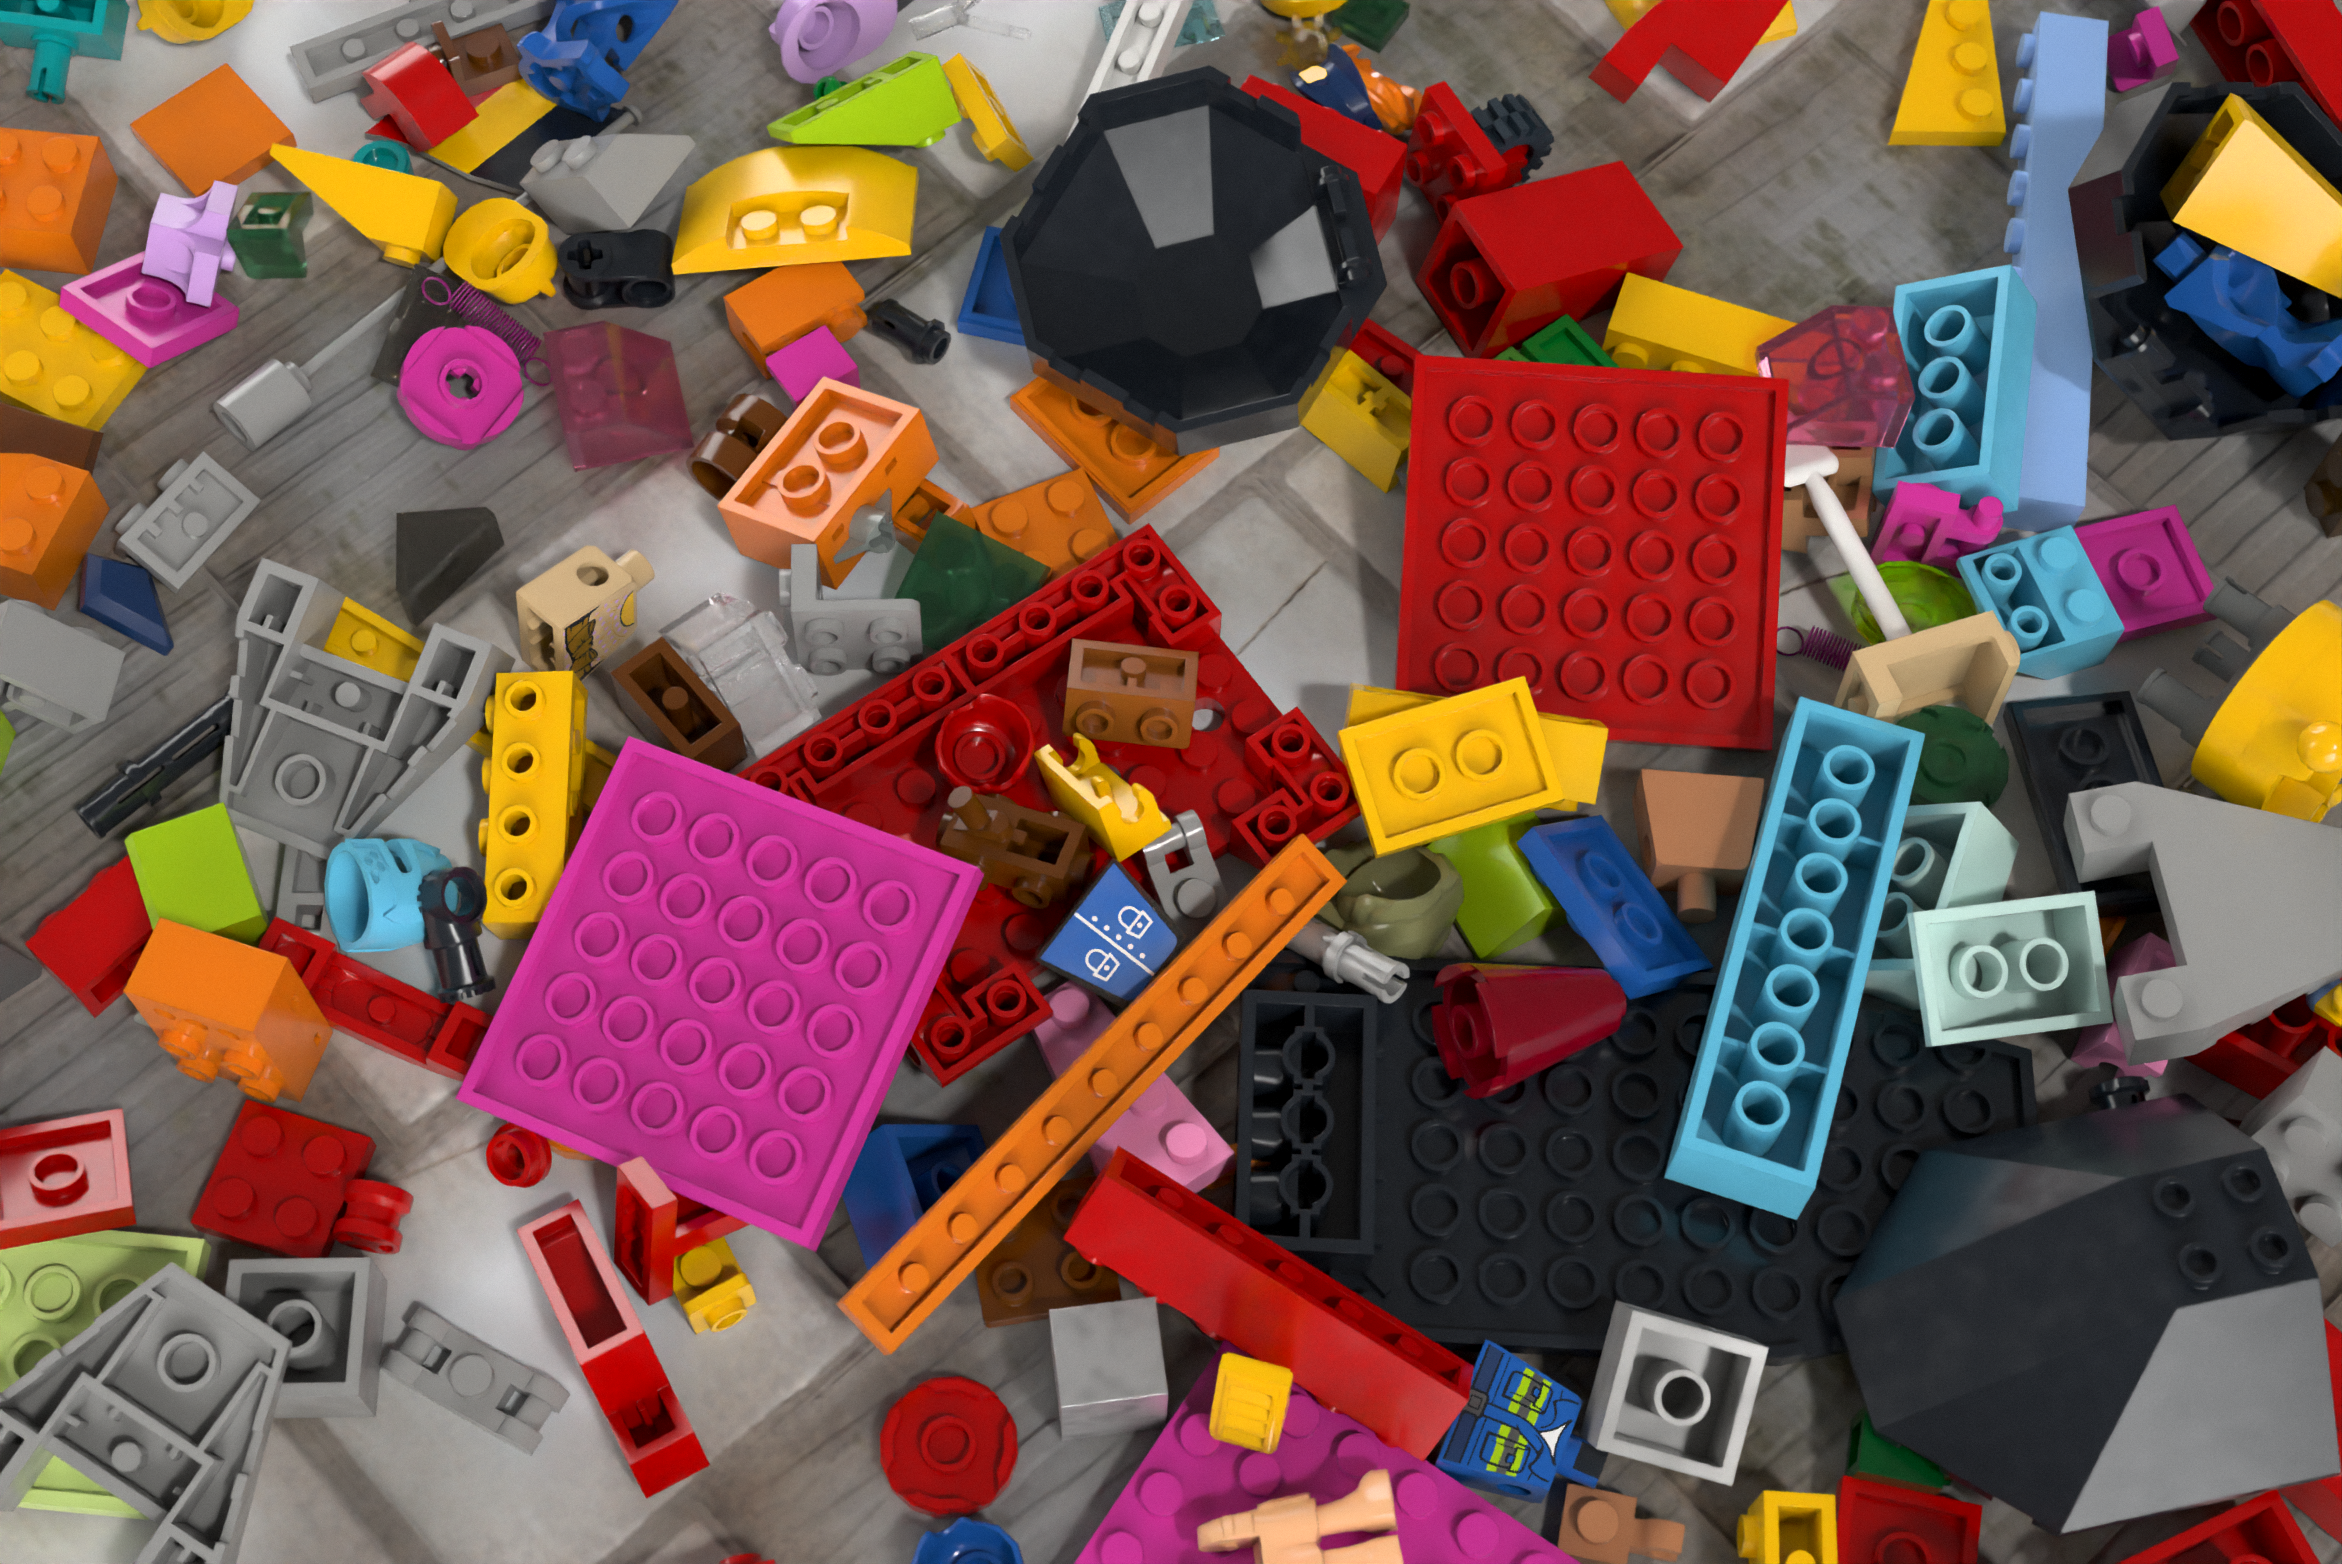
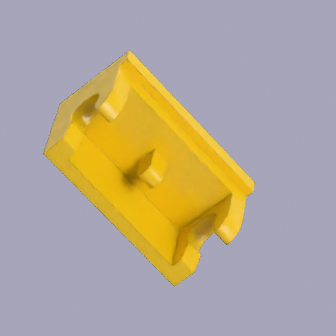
M1348 350L1301 425L1384 493H1388L1397 486L1400 479L1396 470L1408 459L1411 398L1353 351Z
M1080 733L1073 735V743L1078 748L1079 755L1077 760L1069 767H1063L1062 758L1049 744L1034 752L1054 806L1061 812L1076 819L1079 823L1085 824L1088 836L1118 863L1173 829L1170 820L1159 811L1152 793L1139 783H1134L1131 787L1108 766L1101 763L1093 743Z

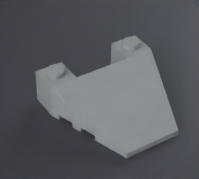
M262 557L236 618L235 638L240 641L236 675H231L229 698L233 699L234 703L230 736H225L219 803L224 802L235 825L328 861L332 850L341 842H345V839H365L486 724V700L489 695H495L496 673H510L516 659L492 643L434 622L409 683L325 652L323 649L346 595L319 578Z
M2136 781L2070 793L2068 795L2063 826L2078 882L2083 883L2150 870L2177 966L2118 977L2111 1005L2128 1066L2196 1055L2215 1045L2216 1041L2248 1023L2253 1025L2270 1016L2274 1009L2303 994L2307 996L2342 977V828Z
M170 1262L94 1319L95 1323L60 1349L55 1348L35 1363V1368L3 1392H0V1511H14L55 1455L160 1525L133 1564H236L293 1342L175 1263Z

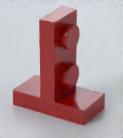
M642 1156L617 1166L614 1263L648 1306L673 1296L675 1257L750 1225L672 1192Z

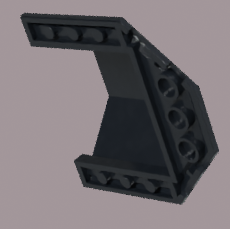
M2186 1092L1923 1149L1832 1301L1831 1307L1873 1434L1898 1449L1903 1445L1939 1465V1472L1991 1501L1993 1497H1996L2033 1518L2031 1522L2033 1525L2053 1536L2063 1537L2335 1477L2341 1473L2319 1275L2265 1147Z

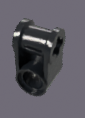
M640 229L632 232L618 233L583 232L565 239L558 252L560 268L565 274L563 289L566 299L573 306L590 311L601 308L622 307L652 309L669 304L675 298L676 293L675 275L671 265L674 254L671 237L664 232L654 229ZM585 248L589 250L591 261L585 262L583 251ZM585 282H590L592 294L590 295L586 293Z

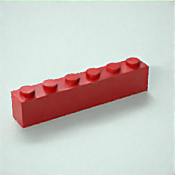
M1117 1146L1079 1203L1063 1237L1064 1240L1075 1246L1078 1253L1084 1259L1094 1265L1111 1268L1135 1283L1137 1289L1145 1297H1155L1157 1303H1167L1193 1319L1196 1325L1208 1336L1217 1340L1229 1341L1253 1356L1255 1360L1291 1369V1373H1293L1292 1381L1313 1393L1316 1400L1323 1407L1337 1414H1347L1374 1431L1375 1436L1387 1447H1400L1422 1462L1469 1401L1474 1370L1473 1365L1120 1146Z

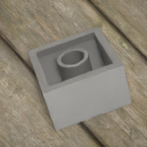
M611 134L595 137L586 135L579 139L551 140L541 146L532 156L530 163L533 167L519 184L564 234L630 229L696 143L689 135Z

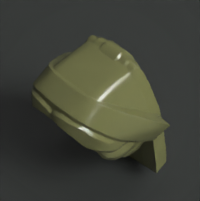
M1368 836L1359 842L1350 841L1339 850L1331 849L1324 854L1326 859L1347 882L1313 916L1314 918L1340 932L1345 931L1348 933V930H1352L1362 935L1366 939L1368 947L1385 956L1407 959L1433 958L1443 948L1444 942L1451 933V927L1459 907L1465 898L1462 876L1443 853H1433L1425 847L1417 846L1376 859Z

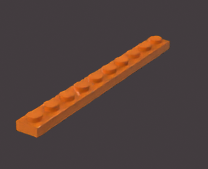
M1303 833L1293 838L836 1305L883 1355L892 1354L1340 890L1347 880Z

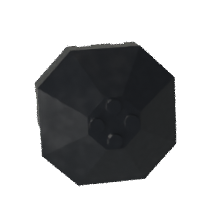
M1210 65L1090 94L1077 114L1079 122L1063 147L1059 144L1056 146L1032 183L1033 193L1017 217L1011 215L999 234L1033 373L1178 456L1298 428L1387 287L1385 273L1358 174L1301 142V123L1298 113L1261 94L1259 99L1231 85L1230 76Z
M2172 82L2118 103L2068 188L2093 360L2169 441L2293 432L2342 419V366L2327 382L2319 384L2297 400L2292 399L2265 369L2246 365L2210 338L2186 312L2169 307L2164 295L2174 282L2152 261L2167 245L2166 241L2182 226L2171 220L2160 193L2230 93L2241 97L2342 195V133L2297 82H2277L2266 87H2254L2253 82H2216L2206 87H2191V82ZM2273 268L2280 289L2292 302L2285 310L2296 319L2305 323H2314L2342 317L2341 298Z

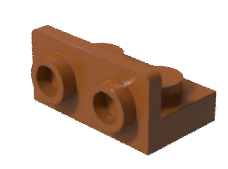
M1072 638L1063 734L1073 737L1075 733H1080L1087 739L1178 749L1188 748L1196 701L1199 652Z

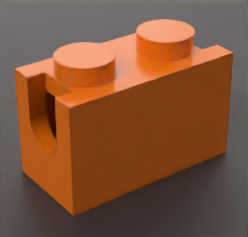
M841 261L779 266L724 296L729 329L766 380L773 377L767 370V357L821 326L826 325L837 341L843 343L854 337L861 328L868 325L867 316L858 305V303L865 300L864 290Z

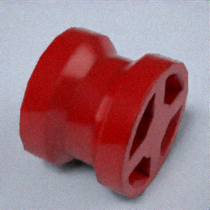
M363 1179L348 1181L343 1194L348 1206L345 1216L335 1222L332 1237L341 1244L361 1251L377 1254H396L400 1252L403 1235L399 1230L402 1217L411 1212L414 1196L399 1187L387 1183Z

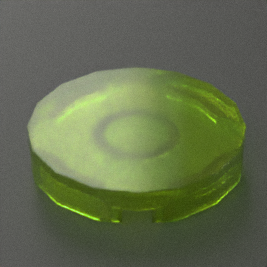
M1888 561L1876 566L1912 633L1977 615L1969 593L1954 578L1935 567L1913 561ZM1856 587L1850 613L1857 631L1871 646L1886 642L1887 640L1860 590Z

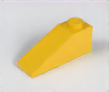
M272 143L270 155L384 252L383 259L402 267L418 269L420 261L433 264L443 256V245L447 232L451 228L459 199L442 182Z

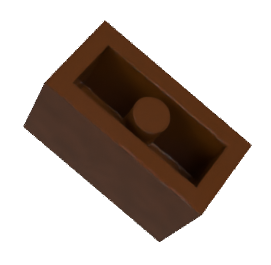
M663 636L611 672L620 707L655 746L726 773L748 757L739 721Z

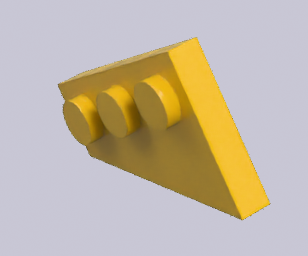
M1930 0L1888 145L2001 146L2006 135V126L1988 0Z

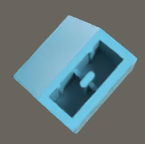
M2072 525L1959 557L1956 562V566L1980 614L1993 610L2003 630L2009 631L2015 637L2021 657L2017 672L2050 680L2103 664L2125 630Z

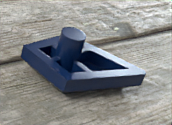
M87 553L82 565L80 612L161 655H169L174 647V643L151 573L141 566Z

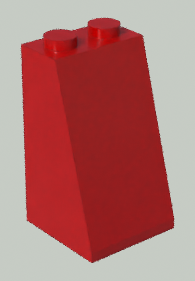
M1620 160L1454 202L1415 282L1467 358L1493 359L1510 346L1516 350L1521 349L1522 343L1565 314H1568L1578 323L1615 306L1627 272L1663 282L1684 246L1629 169Z

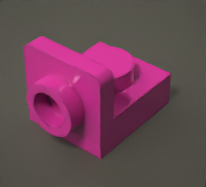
M2159 5L2136 14L2131 28L2108 37L2107 69L2118 93L2127 92L2174 72L2179 56Z

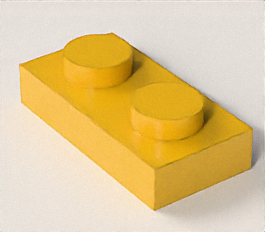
M960 53L943 64L941 67L953 86L950 90L959 113L967 120L971 118L977 130L971 133V137L981 153L990 162L998 158L1014 172H1018L1034 160L986 75Z

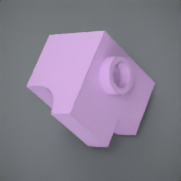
M214 180L210 190L196 198H181L160 193L150 222L142 273L171 281L183 290L187 302L210 307L221 269L233 272L237 258L240 237L229 233L239 186Z

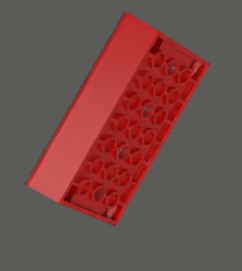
M1149 523L734 775L896 837L910 833L912 843L942 853L941 849L936 847L937 830L943 815L947 811L954 812L948 804V798L951 792L955 790L940 774L934 748L936 736L941 729L942 722L950 711L969 704L980 694H992L1014 701L1031 719L1036 741L1035 752L1049 744L1062 758L1063 767L1071 766L1077 760L1079 750L1073 743V737L1065 736L1062 729L1072 638L1199 652L1194 712L1201 709L1215 711L1223 720L1219 728L1203 732L1192 726L1190 744L1186 749L1096 739L1088 740L1093 743L1101 763L1108 766L1131 787L1134 783H1139L1152 793L1159 811L1170 820L1171 824L1174 823V816L1193 809L1202 823L1207 838V845L1214 861L1230 853L1262 871L1296 836L1303 833L1316 845L1361 815L1346 766L1298 707L1283 715L1221 639L1222 613ZM1033 755L1026 776L1014 788L1001 795L1010 798L1019 806L1043 813L1048 811L1061 812L1054 806ZM1088 836L1090 852L1096 853L1095 871L1087 890L1082 891L1074 888L1067 905L1050 901L1047 908H1032L1019 902L1012 895V889L992 883L988 884L987 889L977 891L904 1053L908 1060L941 1088H944L1053 1017V1009L1031 981L1054 966L1040 959V957L1113 863L1116 864L1148 904L1155 900L1137 852L1118 863ZM1183 848L1165 855V861L1170 873L1190 866Z

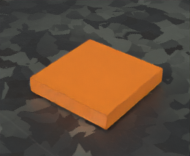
M227 63L130 123L135 137L191 198L202 196L208 192L214 180L237 186L274 162L276 159L270 155L272 143L293 148L298 146L293 133Z

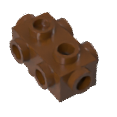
M967 786L958 787L951 792L948 804L954 812L947 811L943 815L937 830L936 847L941 849L942 854L976 866L982 871L984 877L977 891L987 889L989 883L1012 889V895L1024 905L1044 909L1048 907L1050 901L1067 905L1074 888L1082 891L1087 890L1095 871L1096 853L1090 852L1087 826L1085 824L1079 823L1076 819L1063 812L1048 811L1043 813L1019 806L1010 798L1000 794L990 793L984 796L973 793Z

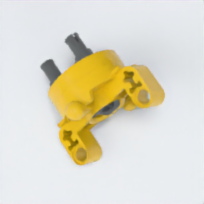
M2226 576L2211 591L2205 600L2203 610L2209 614L2212 613L2249 638L2248 646L2251 650L2250 652L2225 636L2220 629L2215 628L2202 641L2221 653L2223 659L2208 648L2203 649L2198 646L2193 654L2192 661L2208 669L2225 681L2227 685L2215 698L2210 696L2204 699L2168 674L2166 669L2159 667L2141 686L2137 693L2136 701L2145 704L2181 730L2180 738L2197 749L2191 764L2192 777L2227 802L2320 823L2328 811L2342 801V608L2330 600H2322L2306 609L2299 616H2296L2280 604L2272 608L2235 583L2234 579Z

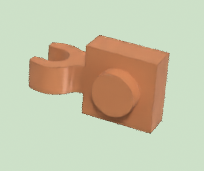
M1568 1483L1565 1490L1556 1547L1581 1564H1627L1629 1552L1676 1563L1677 1556L1682 1551L1685 1525L1662 1519H1636L1634 1517L1637 1497Z

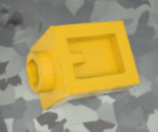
M724 1236L675 1257L673 1292L696 1335L708 1328L711 1332H719L735 1325L747 1315V1307L757 1302L752 1285L746 1274L742 1272Z

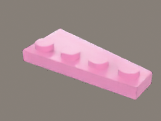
M1077 976L1043 996L1053 1009L1054 1016L1031 1030L1053 1082L1116 1019L1114 1014L1085 981ZM1165 1072L1154 1081L1088 1150L1096 1176L1099 1175L1117 1146H1120L1194 1193L1202 1190L1236 1167L1235 1152Z

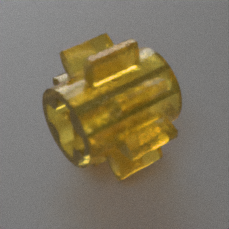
M1320 10L1315 15L1313 21L1305 22L1302 21L1301 16L1297 12L1292 13V24L1294 26L1290 33L1276 31L1275 39L1279 43L1288 45L1287 51L1281 53L1276 58L1277 66H1284L1291 63L1296 68L1295 71L1307 70L1312 66H1318L1326 59L1328 44L1342 36L1341 28H1333L1327 31L1322 26L1323 11ZM1309 34H1314L1318 36V47L1324 51L1322 53L1313 52L1309 60L1300 57V47L1294 42L1295 40L1305 42Z

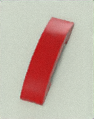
M276 916L257 947L289 958L330 1027L394 1057L457 1081H464L494 1016L461 1001H456L454 1006L449 1003H440L438 998L338 953L335 943Z

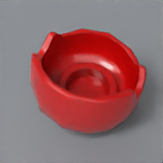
M980 694L969 704L950 711L941 724V729L936 736L934 744L939 772L952 787L956 789L961 786H967L973 793L984 796L990 793L1001 795L1014 788L1026 776L1036 747L1031 719L1016 702L992 694Z

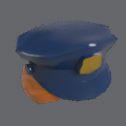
M1330 43L1327 47L1326 59L1318 66H1312L1307 70L1289 72L1294 88L1309 101L1323 107L1333 108L1341 115L1374 130L1382 129L1386 133L1399 135L1405 130L1413 129L1423 95L1413 87L1399 85L1389 77L1376 72L1371 68V61L1368 58H1356L1361 50L1356 44L1339 46L1336 43Z

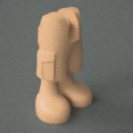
M1388 1469L1369 1471L1361 1478L1359 1486L1355 1491L1342 1499L1317 1506L1316 1499L1311 1498L1310 1492L1300 1493L1278 1499L1273 1498L1258 1504V1509L1222 1516L1197 1527L1198 1550L1202 1552H1219L1253 1547L1255 1564H1404L1398 1534L1379 1537L1361 1544L1342 1548L1322 1550L1319 1547L1322 1536L1355 1531L1378 1534L1398 1530Z

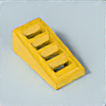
M1230 1352L1223 1354L1218 1370L1209 1432L1211 1437L1262 1453H1274L1278 1448L1289 1407L1293 1380L1291 1369Z

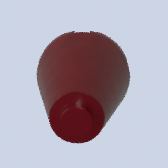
M1458 963L1444 967L1436 977L1434 988L1445 987L1443 1004L1432 1006V1026L1436 1046L1448 1075L1451 1079L1463 1077L1471 1087L1463 1091V1093L1469 1098L1480 1099L1493 1096L1616 1033L1620 1027L1621 1018L1626 1013V997L1621 985L1602 969Z

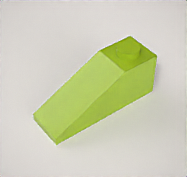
M910 51L766 127L771 137L791 143L913 145L915 148H922L942 140L946 136L944 129L960 122L962 118L938 56Z

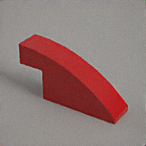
M1662 0L1622 35L1588 78L1622 104H1625L1639 88L1656 63H1658L1710 103L1728 84L1789 0Z
M579 1198L516 1229L572 1351L611 1426L645 1498L647 1499L710 1466L702 1446Z

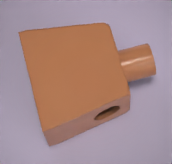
M1642 769L1632 795V807L1643 870L1657 890L1677 892V917L1680 920L1696 924L1711 922L1717 917V895L1732 896L1738 894L1750 864L1764 790V778Z

